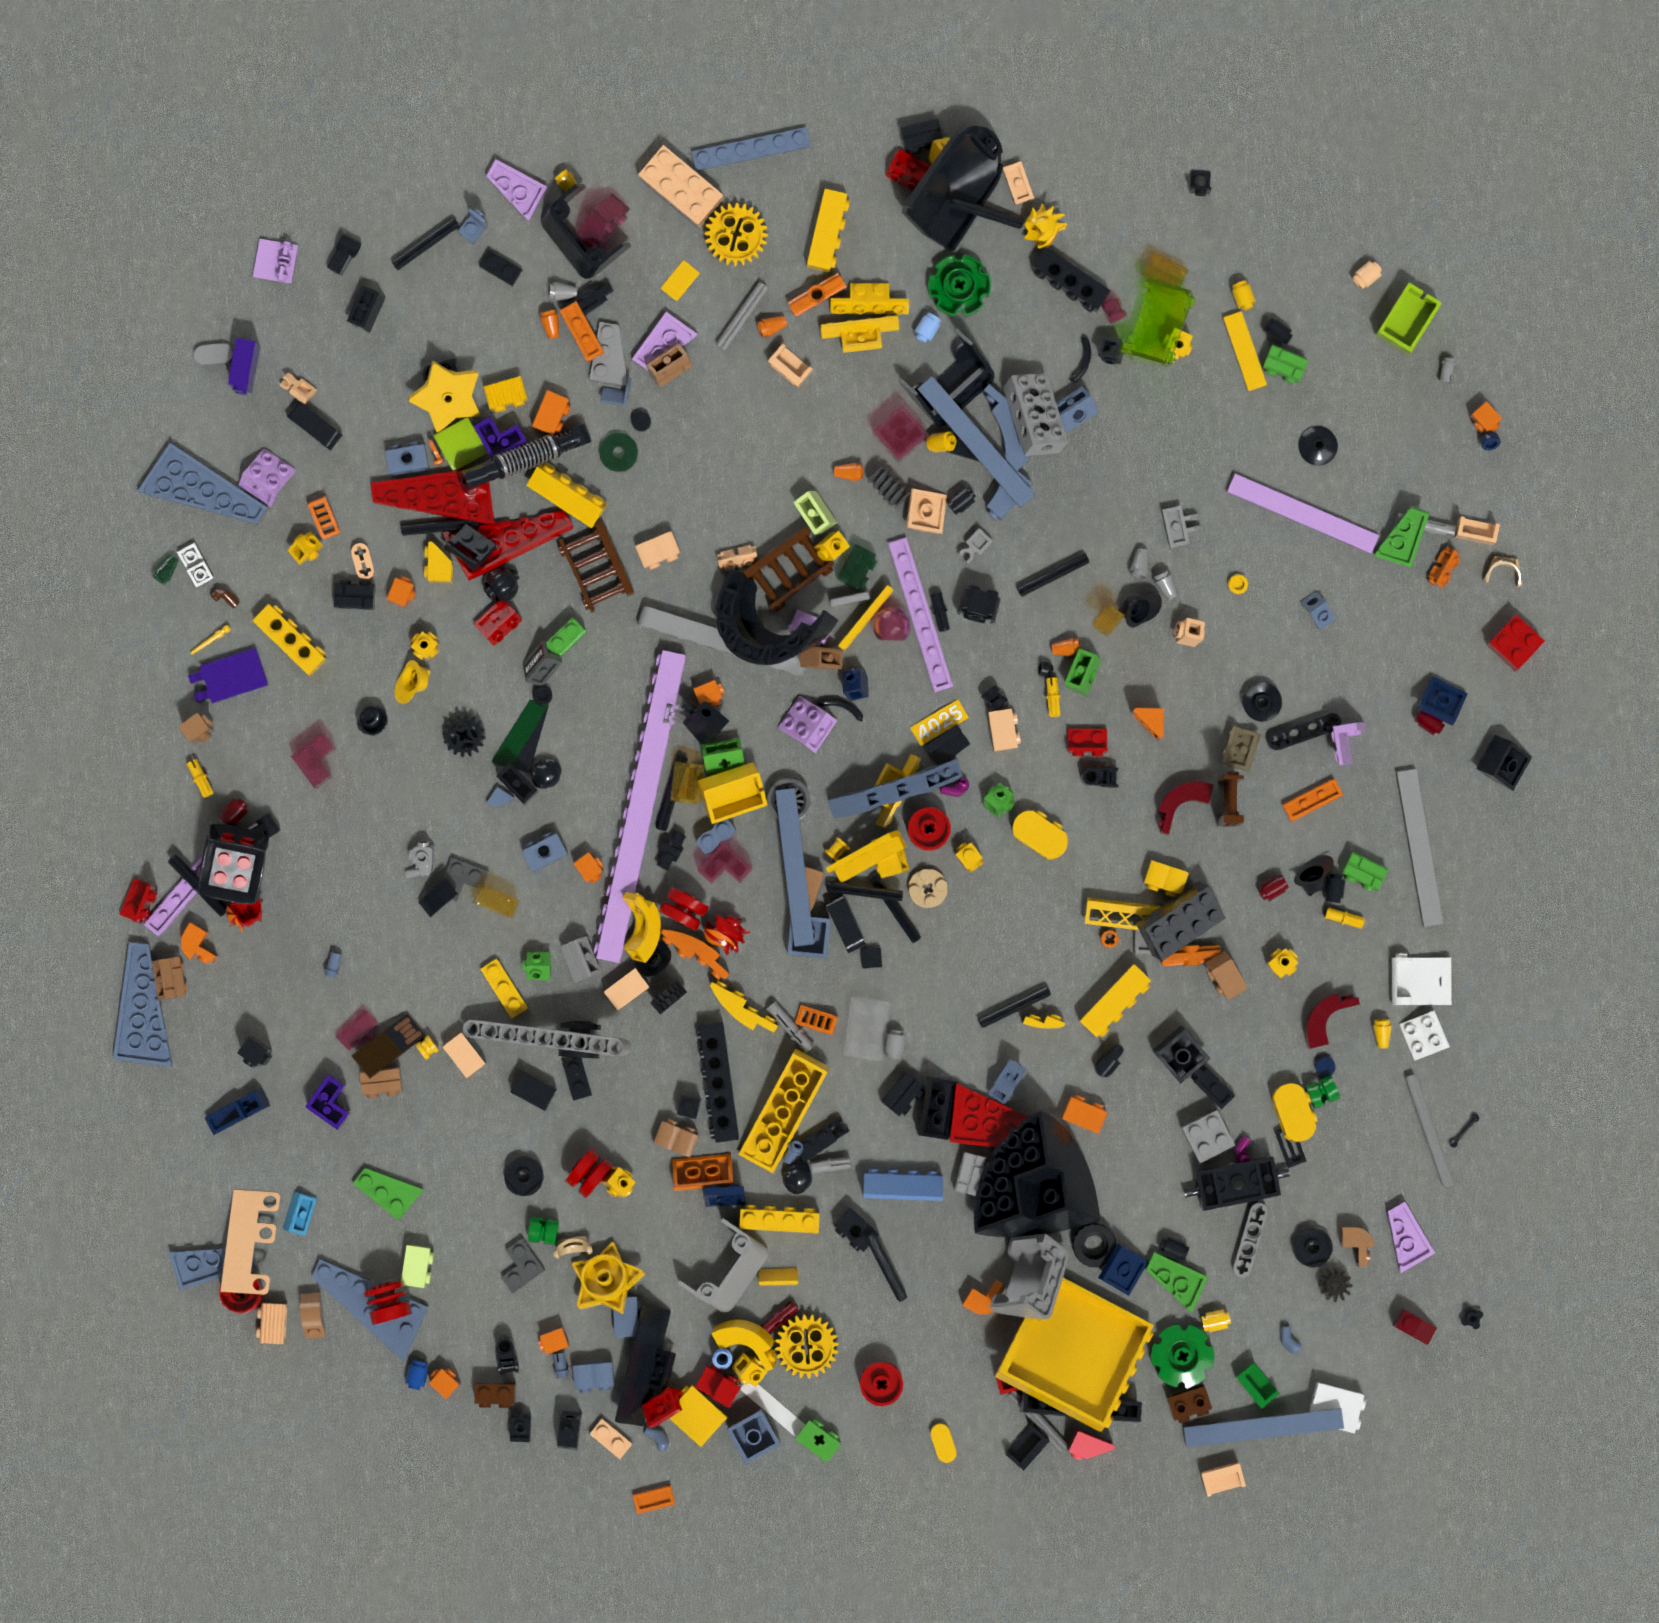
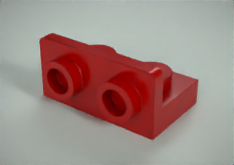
M899 149L889 165L886 177L913 191L931 165Z
M498 601L474 625L495 646L511 630L515 629L522 619L507 602Z
M1068 729V753H1072V756H1084V753H1092V756L1101 757L1103 753L1108 752L1107 729Z
M673 1387L663 1390L662 1394L650 1398L649 1402L642 1405L648 1427L654 1428L682 1411L679 1397L683 1395L682 1390L674 1389Z

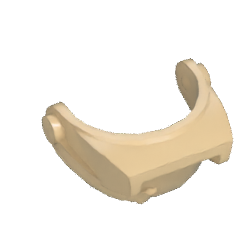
M1494 556L1486 575H1484L1485 583L1489 582L1490 573L1493 568L1499 565H1506L1511 567L1516 573L1517 587L1520 588L1523 580H1521L1519 560Z
M586 1236L564 1238L558 1240L554 1257L559 1259L562 1255L574 1252H588V1254H591L593 1250L592 1246H589Z

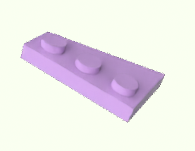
M495 159L486 175L492 184L529 222L545 194L547 186Z
M666 312L632 360L648 371L647 363L678 343L683 347L697 337L698 334Z
M1402 1202L1387 1211L1400 1273L1435 1254L1406 1202Z

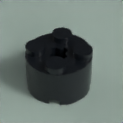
M968 585V588L962 591L957 614L963 613V618L979 623L991 620L990 624L995 623L1001 600L998 597L999 593L994 590L982 591L978 586Z

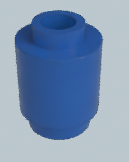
M412 1360L405 1383L409 1384L408 1388L420 1390V1386L425 1387L428 1363Z

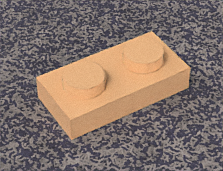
M1022 162L1003 167L1015 206L1033 200L1034 196Z
M603 1418L590 1433L593 1438L619 1459L633 1444Z

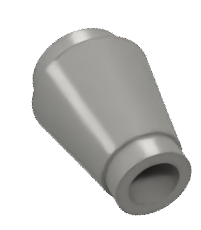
M559 282L550 283L549 299L559 301L576 298L577 287Z
M1137 549L1130 568L1132 577L1146 579L1147 574H1149L1148 550Z
M1168 570L1154 576V583L1167 600L1178 596L1172 574H1169Z

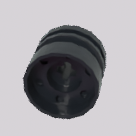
M571 1020L560 1023V1028H569V1032L592 1034V1029L601 1030V1025L591 1021ZM583 1038L581 1039V1042H580V1044H581L582 1047H583L584 1044H585V1041H584ZM558 1049V1056L599 1059V1054Z

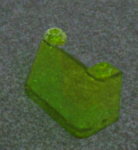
M1146 278L1144 288H1147L1146 295L1142 297L1144 302L1132 336L1129 335L1128 337L1130 343L1124 342L1121 352L1128 359L1168 367L1175 360L1176 353L1174 352L1189 309H1192L1194 306L1195 297H1193L1191 290Z

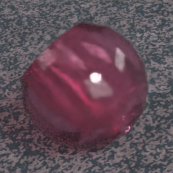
M886 607L874 617L873 633L878 640H906L911 630L910 618L900 608Z

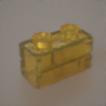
M1153 252L1142 275L1145 276L1144 280L1151 284L1157 282L1162 285L1164 291L1172 294L1173 291L1177 293L1188 269Z

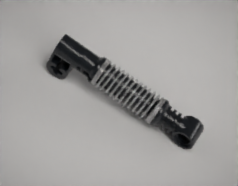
M584 423L558 435L549 434L542 437V440L538 438V441L534 440V443L530 442V445L526 443V446L522 445V448L518 446V449L514 448V451L512 449L510 452L506 451V454H498L492 457L491 461L456 473L462 491L465 492L497 478L506 479L511 477V475H515V473L518 474L523 472V470L531 469L535 465L538 466L543 464V462L551 461V459H557L563 452L590 443L592 440Z

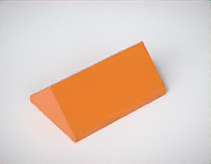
M731 1154L672 1159L674 1191L708 1188L710 1185L728 1186L734 1184Z

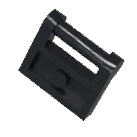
M466 524L451 541L445 544L443 550L448 554L452 553L469 565L468 567L471 570L476 571L497 547L492 541ZM457 546H462L467 551L475 555L476 558H471L470 556L462 552L460 549H458Z

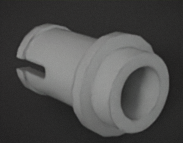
M1444 358L1441 361L1442 370L1439 381L1452 383L1453 369L1456 366L1455 359Z

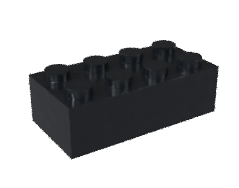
M1198 881L1136 923V926L1152 956L1163 961L1226 917L1210 887Z

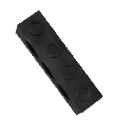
M1045 247L1032 267L1035 276L1042 280L1044 278L1051 282L1050 285L1058 291L1062 289L1067 293L1066 296L1069 299L1080 301L1083 303L1082 307L1091 313L1092 311L1098 312L1111 291L1047 247ZM1051 266H1056L1059 269V273L1052 275L1048 269ZM1072 277L1076 283L1073 286H1068L1065 283V279ZM1089 288L1092 295L1084 297L1081 294V290Z

